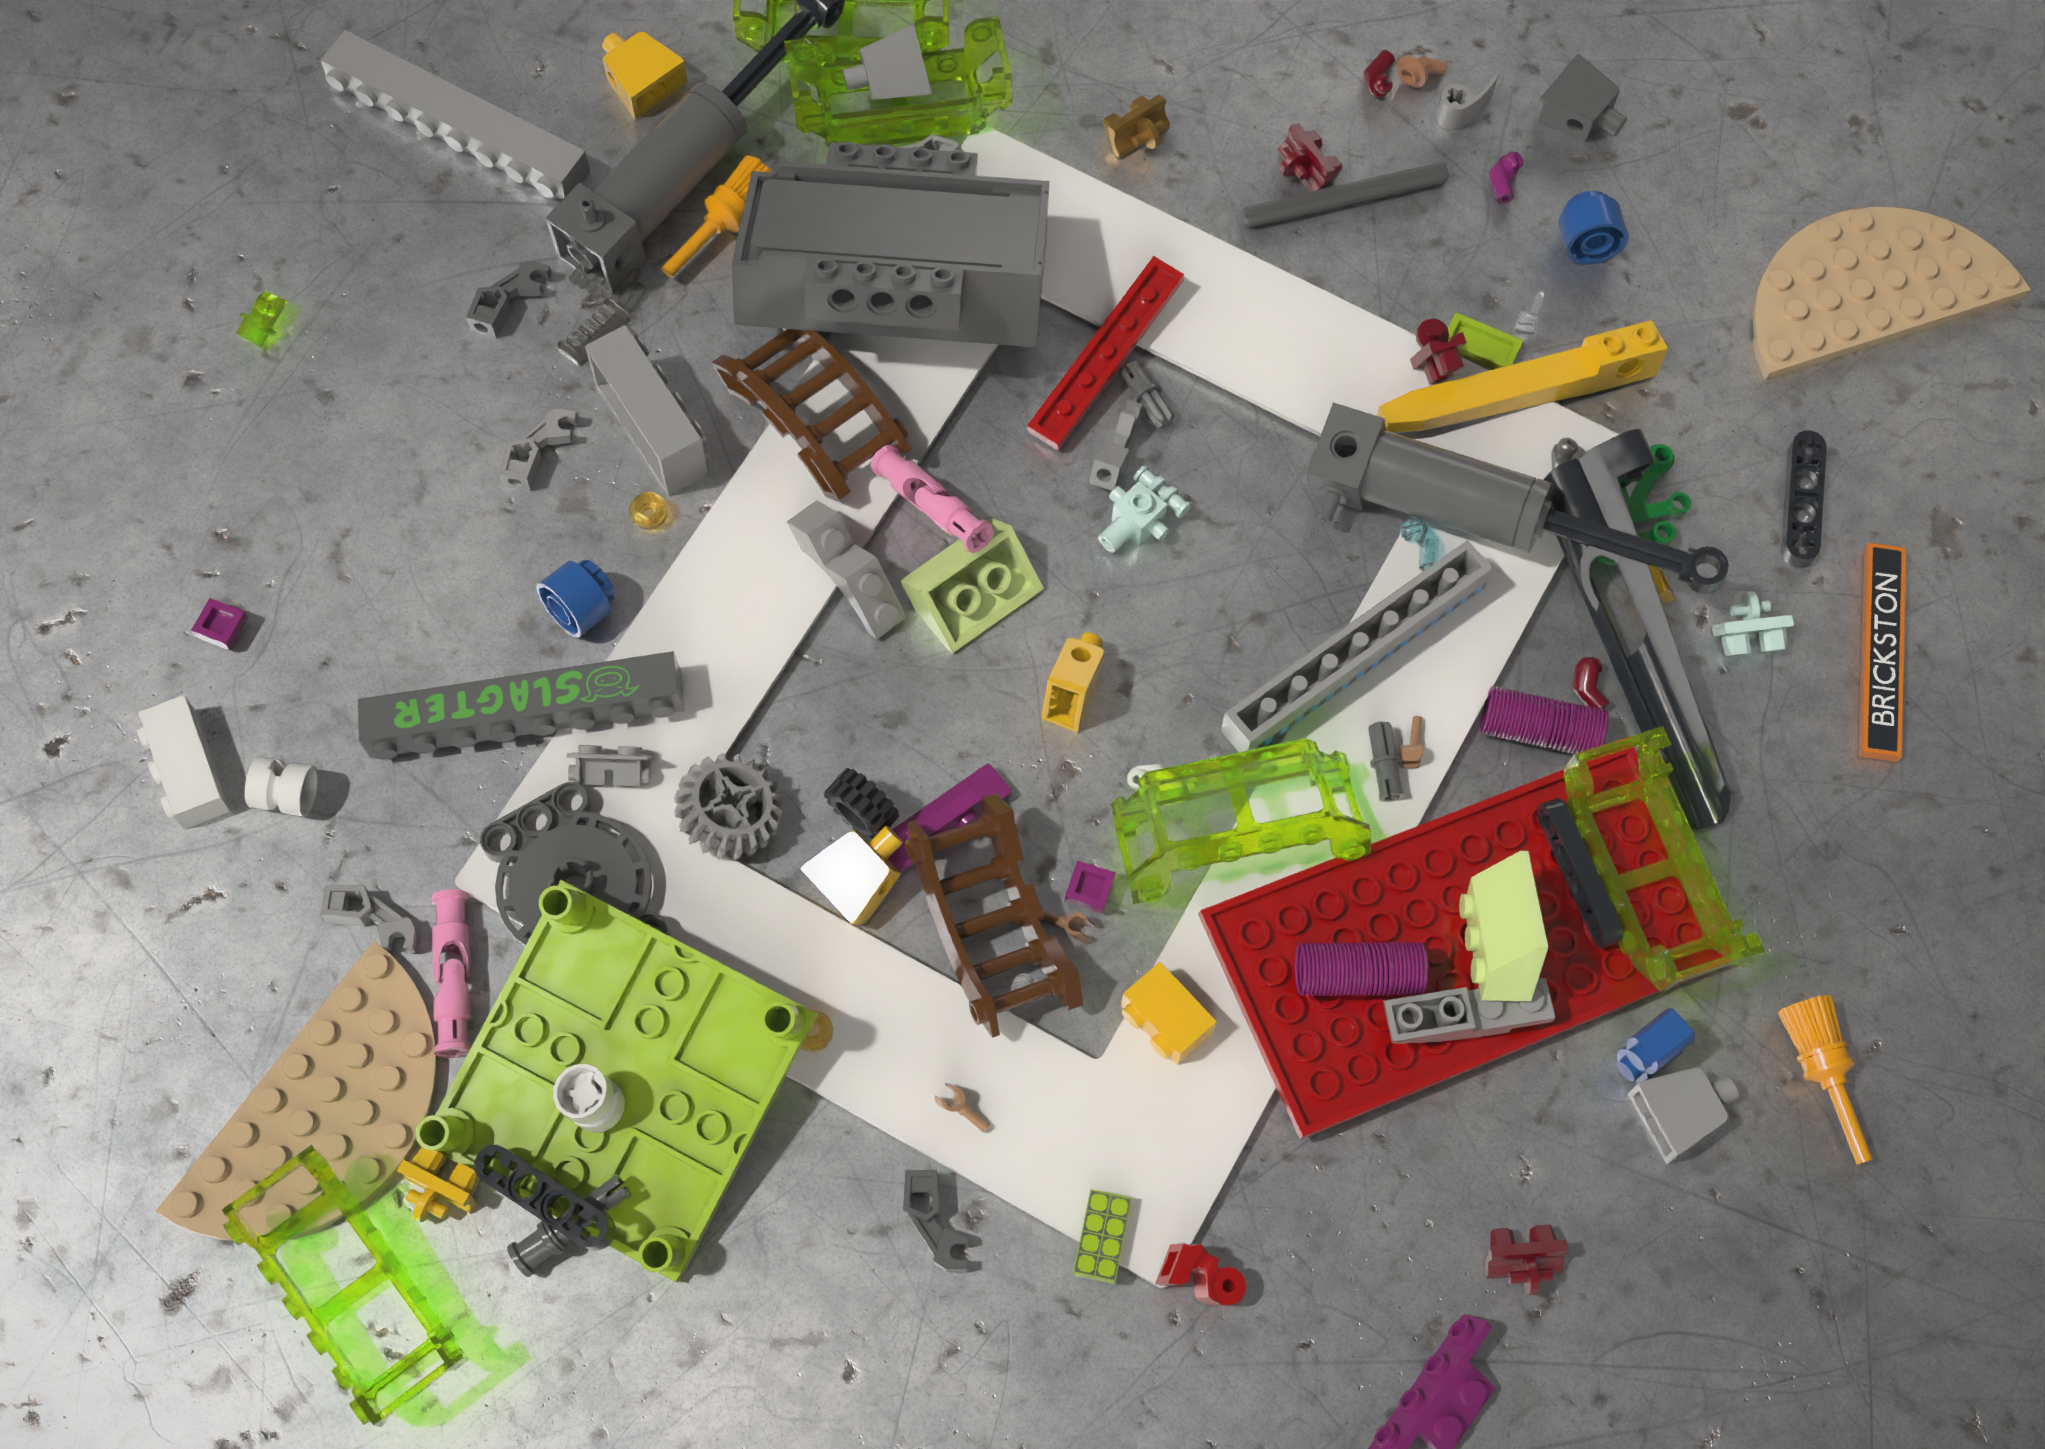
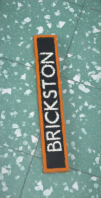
M1870 542L1864 547L1858 757L1898 762L1902 758L1906 548Z

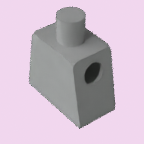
M914 25L908 26L860 49L859 55L862 64L842 70L847 90L851 91L868 86L872 100L932 94Z
M1700 1067L1644 1080L1637 1083L1628 1093L1666 1164L1676 1160L1729 1120V1116L1723 1105L1739 1097L1737 1087L1729 1076H1724L1710 1083Z

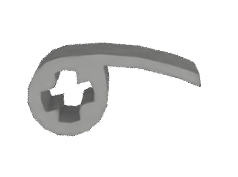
M1495 71L1487 86L1477 96L1467 86L1460 83H1452L1445 86L1441 92L1435 113L1437 124L1443 129L1455 131L1461 129L1477 117L1493 95L1499 76L1497 71Z

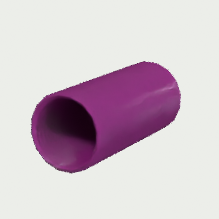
M1493 685L1490 687L1485 701L1480 732L1481 734L1485 733V735L1489 734V736L1493 735V737L1497 736V738L1500 737L1501 739H1512V741L1516 740V742L1520 741V743L1524 742V744L1528 743V745L1543 746L1544 748L1548 747V749L1552 748L1553 750L1557 749V751L1561 750L1562 752L1594 758L1599 756L1603 749L1608 729L1609 713L1607 710H1600L1591 706L1573 704V702L1569 703L1563 700L1559 701V699L1554 700V698L1549 699V697L1545 698V696L1541 697V695L1526 694L1525 692L1499 688Z
M1408 941L1407 943L1329 942L1328 944L1326 942L1324 944L1322 942L1320 944L1318 942L1316 944L1309 942L1302 944L1300 942L1295 955L1296 987L1301 996H1352L1353 994L1355 996L1357 994L1359 996H1365L1366 994L1368 996L1370 994L1373 996L1375 994L1378 996L1380 994L1383 996L1385 994L1388 996L1390 994L1392 996L1394 994L1401 996L1402 994L1405 996L1407 994L1409 996L1411 994L1413 996L1415 994L1422 995L1425 993L1428 984L1426 948L1422 942L1409 943Z

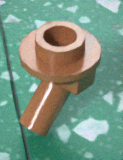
M1405 55L1397 63V70L1401 81L1413 88L1422 87L1426 83L1427 72L1442 76L1447 69L1445 61L1427 58L1424 55L1419 58Z

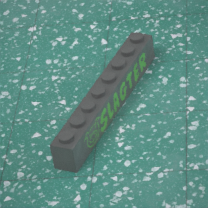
M674 651L361 698L358 699L359 743L370 758L387 760L396 757L397 754L409 752L426 754L434 752L437 748L449 746L466 748L475 745L476 742L488 740L506 742L521 735L534 734L545 736L554 733L555 730L568 728L585 730L600 723L613 722L624 724L633 721L634 718L647 716L664 718L671 716L674 712L684 711L681 669Z

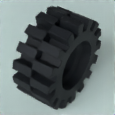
M846 768L825 790L824 797L827 799V803L834 807L833 811L843 817L842 820L846 824L849 823L853 830L860 831L872 840L885 826L890 828L900 816L898 814L899 811L893 806L892 800L885 797L887 794L875 787L876 784L870 780L869 782L862 773L858 774L856 770Z

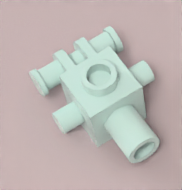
M1146 465L1136 472L1133 479L1137 483L1128 492L1117 486L1109 495V498L1115 502L1112 512V524L1098 536V539L1102 546L1111 553L1118 550L1129 538L1138 546L1151 534L1159 541L1163 540L1170 530L1163 524L1167 507L1172 509L1178 518H1182L1191 508L1192 504L1178 495L1179 490L1174 485L1169 488L1165 486L1167 479L1162 475L1156 477L1149 471V467Z

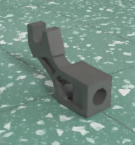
M535 261L520 263L519 269L492 286L478 288L466 316L470 331L497 338L511 312L509 300L517 295L542 296L544 292L542 283L534 282L533 280L539 277L549 280L552 275L550 266ZM488 305H497L495 309L488 307Z
M905 1170L903 1216L911 1221L934 1256V1265L945 1272H967V1259L955 1260L950 1254L955 1247H967V1236L947 1229L942 1231L935 1221L939 1217L937 1170ZM911 1197H932L930 1212L925 1214L923 1211L913 1209Z

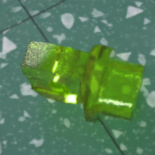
M263 291L254 302L250 315L241 312L239 317L243 321L235 334L261 348L268 335L274 336L277 330L273 326L282 313L287 301L271 292Z

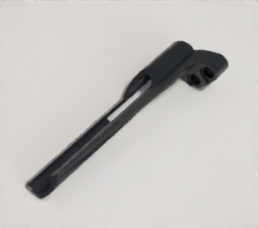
M1633 429L1617 435L1588 450L1579 459L1568 460L1550 471L1544 480L1553 483L1550 501H1553L1552 509L1638 536L1622 489L1632 482L1640 481L1643 478L1642 474L1656 463L1641 429ZM1556 535L1681 825L1699 830L1723 823L1729 812L1731 791L1709 730L1697 704L1649 564ZM1598 556H1606L1617 564L1646 630L1642 644L1636 652L1628 657L1623 650L1589 571L1592 561Z

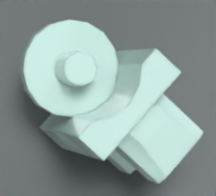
M1744 592L1741 596L1740 604L1730 605V615L1732 617L1742 615L1743 620L1712 625L1713 637L1721 636L1726 657L1751 653L1748 633L1759 632L1761 652L1786 649V628L1794 626L1793 615L1760 618V613L1771 611L1770 602H1759L1754 592Z

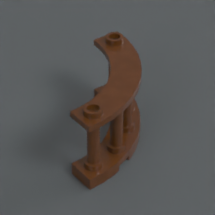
M782 328L784 330L782 333L742 360L721 355L712 361L713 368L730 395L742 399L750 406L758 402L765 408L762 411L763 417L783 438L790 434L802 449L798 452L797 456L808 469L825 497L840 500L849 494L851 490L845 482L848 479L847 475L871 459L885 445H894L902 453H907L912 449L906 440L908 432L904 425L897 418L892 419L880 400L855 369L830 343L814 330ZM791 344L793 345V350L764 370L760 371L757 369L753 372L754 369ZM810 356L825 367L824 370L788 395L784 393L778 395L770 386V383ZM838 379L854 398L814 426L811 424L805 426L795 414V408ZM864 410L880 433L841 461L837 462L834 460L832 462L820 446L823 443L822 438Z
M998 793L982 798L985 814L981 815L980 820L930 837L926 835L914 820L907 823L910 839L905 841L908 856L911 862L917 865L924 893L942 944L969 1000L971 1016L976 1025H984L992 1038L1000 1035L997 1014L1048 995H1051L1053 998L1059 997L1068 1010L1083 1005L1079 972L1064 952L1056 936L1047 938L1039 922L1044 920L1045 914L1033 884L1024 885L1017 864L1018 861L1024 860L1018 838L1014 813ZM984 835L991 838L996 856L991 859V863L939 880L933 857L934 852ZM995 878L998 881L1003 880L1010 899L1006 907L954 925L944 896ZM1013 922L1015 925L1020 924L1027 940L1024 948L976 965L971 964L961 939ZM1031 963L1033 966L1039 964L1045 975V979L993 998L981 982L983 979Z

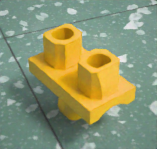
M422 1147L411 1163L403 1159L396 1171L404 1175L406 1181L425 1190L423 1193H420L411 1188L405 1197L406 1201L416 1205L413 1211V1219L424 1222L431 1214L443 1219L449 1208L439 1203V1198L471 1214L477 1204L472 1197L479 1182L475 1170L458 1163L446 1182L436 1176L446 1160V1157L439 1151L427 1150Z

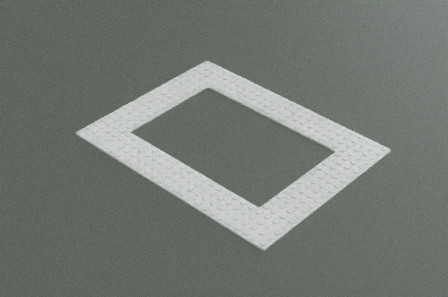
M977 124L961 145L962 150L965 152L978 153L977 176L1050 181L1042 299L1101 327L1151 258L1155 256L1183 273L1184 282L1138 342L1137 346L1319 437L1333 402L1377 416L1380 405L1410 391L1489 371L1462 358L1464 364L1462 369L1453 372V376L1446 380L1429 385L1424 368L1420 367L1413 370L1410 358L1422 349L1416 341L1415 334L985 124ZM832 332L827 339V342L845 358L866 382L892 419L897 418L904 425L908 432L906 440L912 449L907 453L900 452V455L907 461H913L918 465L998 346L997 344ZM814 359L793 390L820 373L825 367ZM837 379L797 406L795 414L805 426L808 424L814 426L854 397ZM1554 402L1424 431L1392 432L1542 480L1552 471L1551 452L1554 445L1558 444L1560 439L1571 438L1577 443L1578 451L1575 453V459H1579L1593 447L1620 435ZM863 410L822 438L823 443L820 446L832 462L834 460L839 462L880 432ZM769 423L606 659V661L674 651L681 669L684 711L674 712L671 716L664 718L653 716L634 718L633 721L624 724L613 722L600 723L585 730L574 728L557 730L496 820L563 783L576 782L568 780L569 765H576V758H567L566 756L567 753L578 752V745L602 746V753L618 754V746L642 747V754L653 755V759L644 760L643 767H650L651 769L650 783H642V787L614 786L613 770H606V785H582L586 789L591 802L589 812L615 820L628 829L641 844L650 865L652 878L650 903L646 912L657 913L665 919L670 932L669 936L818 1013L787 1077L1080 1242L1090 1189L1132 1198L1119 1265L1159 1288H1166L1168 1286L1156 1285L1155 1282L1170 1244H1192L1276 1089L1198 916L1200 910L1419 825L1484 705L1490 687L1497 681L1564 557L1556 535L1544 531L1541 538L1537 537L1531 552L1527 553L1514 547L1512 548L1428 520L1410 516L1350 623L1466 540L1493 567L1485 588L1289 728L1154 964L1155 966L1158 962H1161L1217 1021L1213 1034L1177 1065L1170 1057L1168 1059L1162 1058L1152 1047L1150 1035L1142 1027L1139 1029L1134 1028L1124 1017L1104 1054L1100 1058L1094 1059L1008 1011L997 1014L1000 1035L992 1038L983 1024L976 1025L969 1009V1000L960 984L738 861H734V859L727 855L718 860L716 849L710 848L707 853L703 854L702 842L698 841L689 845L688 839L690 835L680 832L679 825L683 819L675 817L674 811L678 804L674 802V796L677 790H680L678 785L681 778L688 775L687 773L692 765L697 764L700 766L702 760L707 756L715 762L717 756L721 753H724L725 757L728 755L838 588L827 573L813 559L802 552L786 521L818 500L840 514L853 542L864 549L899 496V493L892 488L891 482L887 478L879 477L873 473L871 458L847 475L848 479L845 482L851 490L849 494L840 500L825 497L808 469L797 456L798 452L802 450L790 434L783 438ZM1420 716L1423 718L1420 739L1424 749L1421 764L1417 768H1400L1399 766L1405 797L1396 800L1395 795H1392L1393 801L1382 802L1379 800L1376 772L1370 766L1373 754L1368 728L1375 722H1390L1396 754L1398 755L1399 745L1410 744L1413 717ZM705 788L699 792V797L701 796ZM576 793L567 794L562 798L560 807L566 811L577 810L581 806L583 798ZM541 813L531 814L525 821V828L530 831L541 830L547 822V817ZM584 821L582 825H587L588 821ZM598 823V829L608 832L615 838L619 835L614 829ZM505 833L495 834L489 841V848L493 851H503L510 845L511 837ZM628 841L625 848L629 852L633 863L641 861L637 851ZM479 843L455 879L456 887L499 912L496 903L495 883L500 863L490 860ZM510 863V864H509V866H513V867H514V865H515V863ZM644 872L638 877L639 895H643ZM574 875L564 881L582 890L586 878L581 875ZM506 876L503 885L504 899L510 898V878ZM506 911L509 919L522 925L514 911ZM648 923V925L662 932V928L659 925ZM945 1083H950L962 1089L965 1094V1102L990 1124L985 1132L979 1130L957 1111L950 1112L937 1105L934 1098L935 1095L945 1101L946 1104L950 1103L954 1098L952 1089L948 1088Z

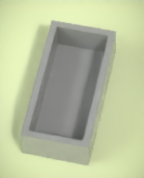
M623 325L585 345L595 385L668 496L708 476L706 460L710 457L703 444L706 436L696 420L690 422L685 415L687 408L678 392L671 393L665 385L668 383V380L658 363L652 365L647 358L649 351L639 335L633 337L626 325Z

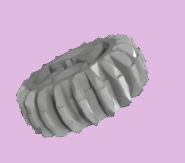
M724 753L718 755L715 762L707 756L702 760L700 766L697 764L692 765L687 773L688 775L681 778L678 785L680 790H677L674 796V802L678 804L674 811L675 817L683 819L679 825L680 832H692L688 839L689 845L698 841L702 842L703 854L707 853L710 848L716 849L718 860L724 857L726 851H729L734 861L740 858L743 852L750 857L755 854L758 847L761 849L765 848L770 841V837L776 835L779 829L778 823L783 817V810L779 808L783 802V796L775 794L778 787L777 781L766 782L768 769L757 772L754 770V759L745 765L741 763L739 754L734 756L730 762ZM707 787L710 792V801L707 807L702 808L699 801V792ZM755 804L758 822L751 826L747 820L749 817L747 811L750 806Z

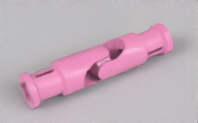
M891 444L885 445L875 453L871 461L873 473L879 477L887 478L897 493L920 511L927 514L938 527L948 535H955L962 540L967 551L976 553L989 544L993 536L992 525L988 521L979 520L974 516L971 507L960 498L948 494L946 488L917 463L904 459L896 446Z
M446 889L432 894V903L436 905V925L432 928L433 976L436 984L439 983V991L433 1001L434 1021L438 1023V1045L434 1047V1054L441 1058L467 1056L472 1047L468 1043L467 1023L472 1019L471 996L467 986L470 977V928L465 924V904L469 902V893L457 889ZM444 952L456 953L461 957L463 963L458 959H450L440 964V954Z

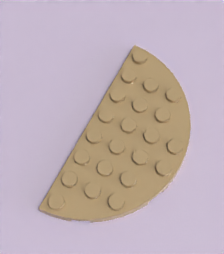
M1864 207L1850 209L1821 218L1804 227L1793 235L1772 258L1758 284L1753 299L1751 311L1754 331L1753 348L1765 380L2026 298L2031 289L2017 269L1995 247L1980 236L1952 221L1930 213L1907 208Z
M375 941L371 943L156 1210L158 1214L179 1227L205 1237L229 1240L240 1244L281 1242L307 1236L334 1225L333 1222L348 1215L359 1206L362 1208L389 1185L399 1173L396 1170L402 1160L408 1161L418 1145L416 1128L419 1122L429 1114L433 1095L437 1091L439 1071L438 1056L434 1054L437 1040L428 1007L410 976L389 952Z

